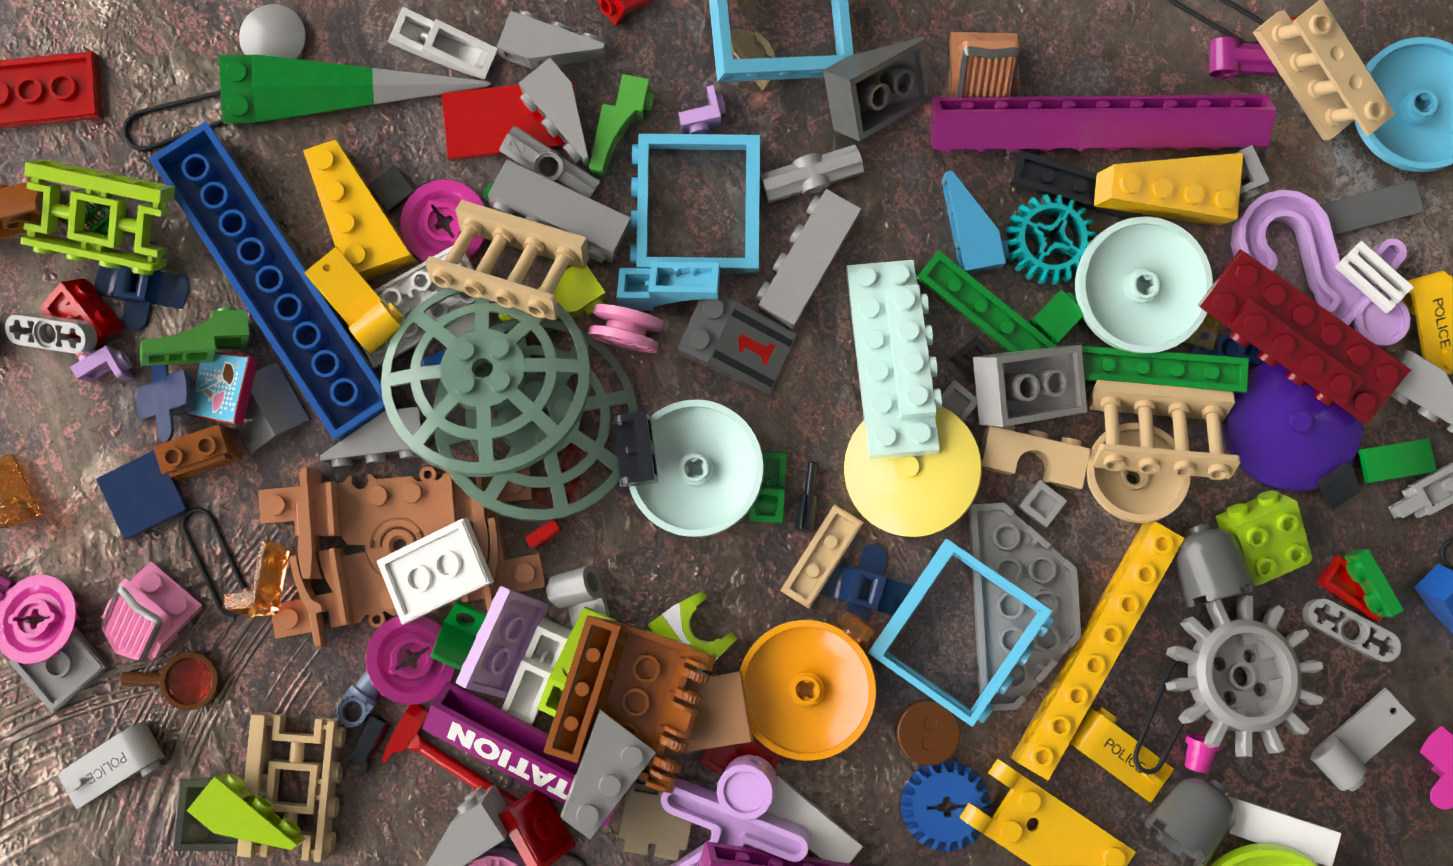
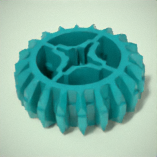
M1048 194L1042 196L1041 203L1033 197L1028 202L1029 207L1021 204L1017 209L1019 215L1013 214L1009 219L1013 226L1007 227L1005 234L1013 239H1009L1006 242L1008 249H1015V251L1009 254L1008 260L1013 261L1018 258L1020 263L1015 267V270L1019 272L1024 267L1029 270L1025 276L1027 280L1038 274V284L1043 285L1048 276L1052 285L1059 283L1060 276L1065 282H1069L1072 279V273L1076 274L1081 256L1090 244L1088 241L1097 236L1096 232L1087 231V228L1093 224V219L1083 221L1081 217L1086 212L1085 208H1080L1077 212L1073 210L1075 200L1072 199L1066 205H1063L1062 195H1057L1053 203ZM1045 215L1057 217L1052 225H1044L1040 222L1035 224L1030 221ZM1066 224L1074 234L1075 246H1073V241L1065 234ZM1057 228L1053 235L1055 237L1053 242L1055 243L1044 251L1047 245L1045 242L1047 238L1044 237H1047ZM1025 233L1028 234V238L1036 245L1034 256L1026 245ZM1050 254H1056L1060 257L1065 255L1070 258L1069 261L1057 265L1043 263Z

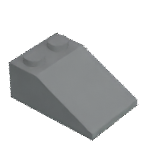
M1082 345L973 357L979 425L1005 427L1087 413Z
M495 784L486 790L480 786L464 797L465 801L457 807L458 814L449 825L426 866H464L505 840L508 832L498 814L509 806Z

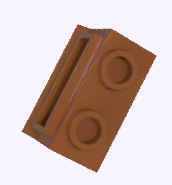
M220 424L153 446L161 474L169 475L170 478H174L176 481L242 460L232 428Z

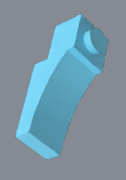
M651 261V268H619L616 296L618 304L621 307L637 311H654V307L668 303L718 299L719 262Z

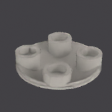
M269 4L253 10L245 18L240 28L239 41L245 55L256 54L301 60L306 41V31L302 20L293 10L283 5Z

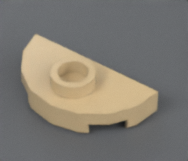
M733 30L730 32L732 52L738 59L775 58V53L769 41L760 33L749 30ZM758 80L755 82L763 90L771 80Z

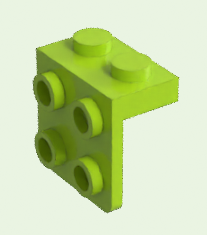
M1274 490L1262 492L1256 499L1245 504H1234L1228 507L1226 512L1215 516L1218 528L1230 531L1237 538L1255 586L1305 566L1312 560L1298 502Z

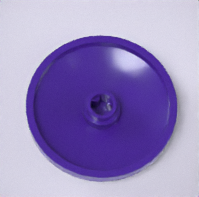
M1264 362L1248 371L1247 392L1244 394L1234 393L1235 403L1225 421H1223V431L1227 447L1231 455L1240 456L1239 467L1253 480L1266 487L1288 492L1318 488L1317 480L1345 462L1349 465L1351 464L1360 446L1363 424L1337 404L1333 403L1329 408L1312 396L1316 389L1306 383L1301 388L1285 377L1289 370L1279 363L1273 368Z

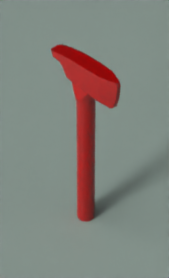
M412 704L408 707L387 744L382 763H387L395 752H404L407 749L420 753L474 789L482 786L486 790L494 785L427 742L419 731L425 723L428 712L419 704ZM496 786L508 806L518 801L517 798Z

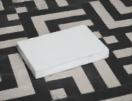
M462 518L377 560L401 624L410 623L494 582L468 518Z

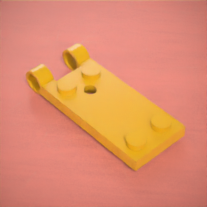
M998 758L988 774L1011 789L993 817H990L976 806L968 803L960 815L963 821L1031 866H1128L1136 851ZM1031 818L1038 820V826L1034 830H1028L1027 822Z

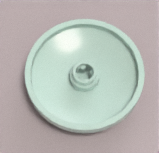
M1135 217L1108 227L1090 242L1079 261L1075 278V293L1086 324L1101 340L1114 348L1126 352L1155 353L1179 345L1199 328L1207 312L1198 307L1197 304L1213 285V278L1206 254L1199 243L1186 230L1175 223L1161 218Z
M706 400L680 401L654 413L651 416L659 483L629 487L638 508L655 525L680 536H711L734 526L753 507L763 483V454L752 429L731 409Z

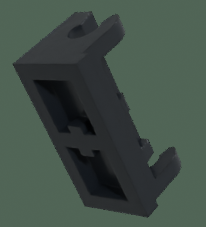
M639 411L613 416L612 422L616 442L620 487L659 483L651 415L647 411Z

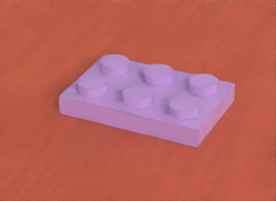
M500 586L491 602L486 618L476 635L469 655L462 665L456 683L466 689L506 699L537 625L545 618L550 604Z

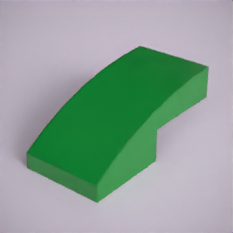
M1430 438L1358 450L1365 483L1436 472Z
M761 450L764 461L763 483L758 498L749 511V521L783 523L787 452Z

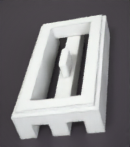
M1360 241L1335 266L1342 275L1386 314L1414 288L1363 241ZM1351 261L1373 284H1377L1387 293L1391 299L1388 300L1348 263Z

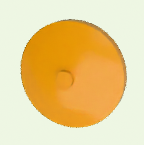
M797 620L774 627L752 645L740 667L743 675L752 734L769 750L786 758L814 761L834 756L847 749L860 737L872 717L877 694L872 664L860 644L851 635L832 624L817 620Z

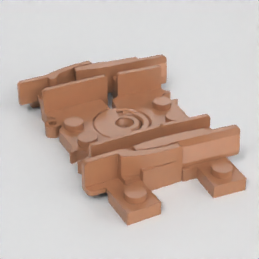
M474 451V462H479V457ZM307 466L300 469V486L258 490L260 524L294 522L295 536H299L298 555L290 556L289 560L300 599L270 605L275 639L312 632L315 647H327L328 641L323 612L327 611L331 628L364 622L368 615L369 624L374 628H379L388 621V616L385 612L392 616H398L377 560L397 551L395 543L399 539L405 540L408 546L462 518L469 519L494 582L458 600L466 603L482 599L484 612L488 613L491 602L500 586L517 592L547 587L541 554L507 559L500 522L501 515L483 507L469 497L455 483L447 471L437 480L439 474L435 468L430 466L423 467L419 473L422 481H418L413 476L377 479L374 475L368 474L367 486L363 489H358L355 486V477L348 476L341 483L332 481L322 483V472L317 468ZM531 466L515 471L519 474L532 476ZM431 471L432 476L427 479L426 474ZM494 476L475 477L476 486L485 492ZM507 481L497 500L502 502L534 500L533 488L516 485ZM320 536L342 537L347 545H365V552L345 556L343 548H330L321 551ZM311 579H326L332 593L315 596L312 590ZM437 609V610L433 611L432 613H433V614H439L440 611H439V609ZM377 615L381 618L379 623L375 620Z

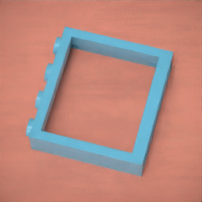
M709 0L717 82L824 78V69L848 56L854 55L848 0H831L837 55L733 59L727 0Z
M639 133L638 144H632V164L638 165V177H632L631 194L632 197L638 198L637 210H631V230H637V243H631L630 262L636 263L637 268H651V261L719 262L720 274L758 275L760 135ZM649 149L746 150L745 258L648 257Z
M946 538L868 654L973 727L977 720L984 723L995 706L989 702L998 691L1003 695L1014 680V677L1009 673L1016 663L1023 666L1034 651V648L1029 646L1036 634L1043 637L1054 621L1049 617L1052 609ZM953 556L1037 612L971 709L888 651Z

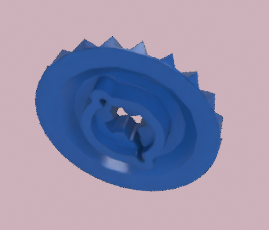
M946 760L938 765H924L912 774L903 789L901 813L908 831L922 845L935 851L951 852L964 849L969 844L975 843L982 834L960 818L967 804L971 803L989 816L992 804L989 790L982 778L973 769L960 762ZM943 797H949L951 803L962 805L950 809V815L944 816V812L940 809L927 807L943 803Z

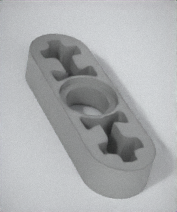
M21 313L11 315L5 323L6 335L16 345L76 354L90 351L97 344L96 330L87 321L35 313ZM48 324L55 330L56 337L54 341H51L47 336L46 328ZM22 327L33 328L31 333H27L25 330H22ZM76 332V335L81 336V339L69 338V334Z
M1312 599L1303 608L1302 616L1309 627L1372 660L1390 662L1395 660L1401 652L1400 640L1394 633L1331 600ZM1325 607L1323 612L1332 618H1337L1334 623L1329 620H1319L1317 622L1318 615L1314 613L1315 608ZM1350 620L1355 621L1360 629L1359 635L1353 640L1346 638L1343 632L1345 623ZM1369 637L1374 640H1385L1384 644L1389 647L1388 651L1379 653L1380 648L1366 641Z

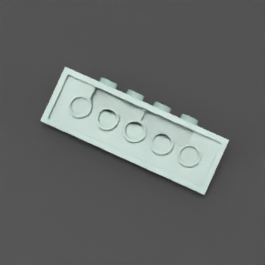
M914 260L847 265L846 275L869 460L938 454L940 449L935 415L936 409L942 408L940 389H933L932 377H937V361L935 356L929 357L927 346L933 345V333L931 325H924L923 314H928L929 311L927 294H920V288L916 281Z

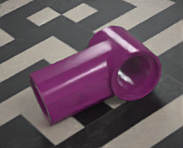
M1219 37L1210 41V77L1226 79L1236 77L1239 74L1273 76L1276 73V67L1261 44L1241 43V40L1236 37Z

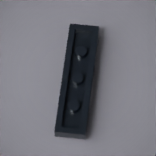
M1020 150L1009 185L1041 195L1048 194L1051 198L1062 195L1064 202H1069L1072 199L1075 200V205L1123 220L1142 217L1140 213L1095 207L1094 198L1097 173Z

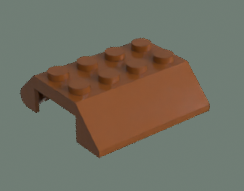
M587 615L543 753L578 763L583 757L585 745L590 738L595 717L600 708L656 752L637 778L646 780L645 786L666 793H673L678 778L669 772L680 773L682 765L664 756L666 746L677 752L687 751L689 744L677 737L691 738L699 709L687 704L686 701L701 705L703 701V696L699 695V693L685 688L687 679L690 678L694 682L707 684L710 675L698 670L697 667L712 671L716 655L691 644L626 623Z

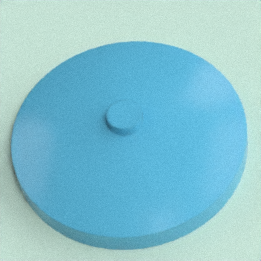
M1415 37L1389 45L1374 56L1365 67L1390 104L1395 115L1368 136L1364 134L1357 121L1354 120L1357 131L1366 146L1377 157L1394 167L1412 172H1430L1446 168L1453 164V44L1435 38Z

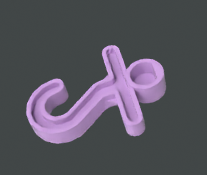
M1281 189L1263 194L1240 212L1238 219L1232 226L1230 245L1234 256L1241 249L1271 271L1275 270L1278 259L1267 244L1266 229L1269 223H1284L1295 233L1308 288L1314 294L1316 303L1381 349L1395 344L1405 337L1410 327V314L1408 307L1402 300L1386 314L1335 268L1340 259L1327 213L1316 200L1298 191ZM1394 238L1387 239L1372 249L1394 270L1401 265L1407 256L1405 244ZM1358 267L1355 268V270L1364 279H1366L1374 288H1376L1377 290L1380 289V287L1377 284H1373ZM1380 292L1388 300L1391 299L1387 293Z
M739 756L730 762L718 781L717 792L683 779H677L674 792H663L661 795V805L666 812L710 829L712 835L709 842L753 849L758 848L792 862L801 861L805 858L811 845L812 838L810 832L805 827L766 812L777 792L778 780L776 772L770 763L759 756ZM705 843L670 866H698Z

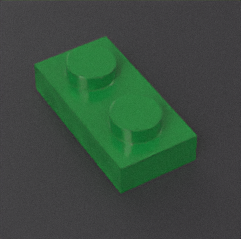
M1355 549L1344 555L1348 563L1346 565L1347 572L1354 582L1360 584L1365 593L1363 597L1364 602L1372 613L1380 617H1393L1404 611L1369 549Z

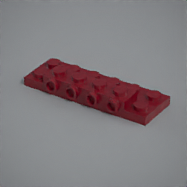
M1241 249L1197 304L1198 307L1231 329L1233 332L1229 337L1244 348H1247L1251 343L1261 350L1257 355L1258 358L1273 368L1279 363L1289 370L1285 377L1301 388L1306 383L1316 389V392L1312 395L1329 408L1333 403L1337 404L1365 425L1368 424L1411 371L1407 366Z

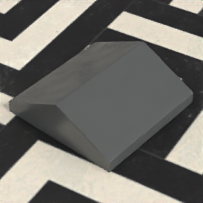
M278 362L255 372L243 426L235 425L250 454L258 452L311 421Z
M214 777L179 779L172 851H237V838L214 834L187 811Z

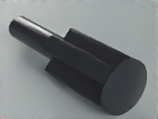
M810 461L808 463L804 494L799 496L796 526L794 529L803 532L815 531L814 525L818 496L814 495L818 470L817 462Z

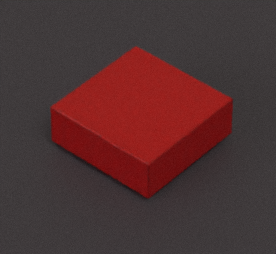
M552 519L525 537V540L531 548L538 549L560 534L563 528L556 519Z

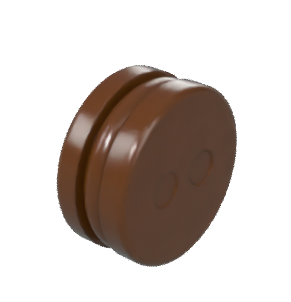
M919 699L909 703L900 711L894 725V736L899 749L906 757L917 764L933 766L945 762L955 753L960 743L961 730L955 714L935 700Z

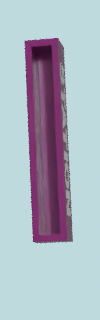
M448 681L431 704L423 726V730L563 804L566 802L574 776L577 774L582 760L580 759L578 763H574L543 753L548 734ZM617 805L608 815V817L605 819L602 825L607 826Z

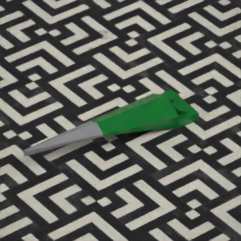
M256 54L218 55L223 124H261L362 106L440 95L441 93L487 88L491 85L490 82Z

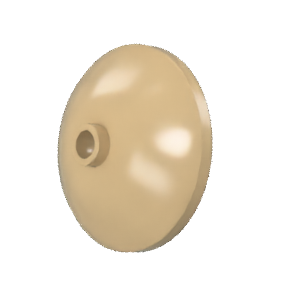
M1139 423L1119 425L1120 445L1141 447ZM1153 426L1155 448L1175 450L1174 439L1163 430ZM1104 432L1092 446L1086 469L1087 482L1097 502L1112 515L1134 523L1154 522L1170 515L1185 499L1190 485V476L1178 477L1174 474H1143L1140 471H1108L1105 468H1095L1093 459L1099 446L1106 444V433ZM1127 475L1134 476L1137 483L1131 484L1127 480Z

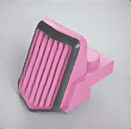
M150 561L130 581L124 579L117 586L114 596L109 600L104 614L101 616L103 618L101 627L115 654L139 662L147 658L154 661L178 638V632L203 607L202 604Z

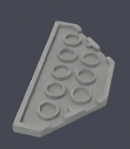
M1005 503L972 504L969 508L971 555L1052 609L1049 617L1054 621L1043 637L1036 634L1029 646L1034 648V651L1023 666L1016 663L1009 673L1014 677V680L1003 695L997 691L989 702L995 706L992 711L1017 710L1026 700L1025 698L1038 683L1040 684L1058 664L1061 657L1081 638L1077 568L1050 546L1051 544L1038 532L1020 519ZM972 568L980 697L1037 612Z

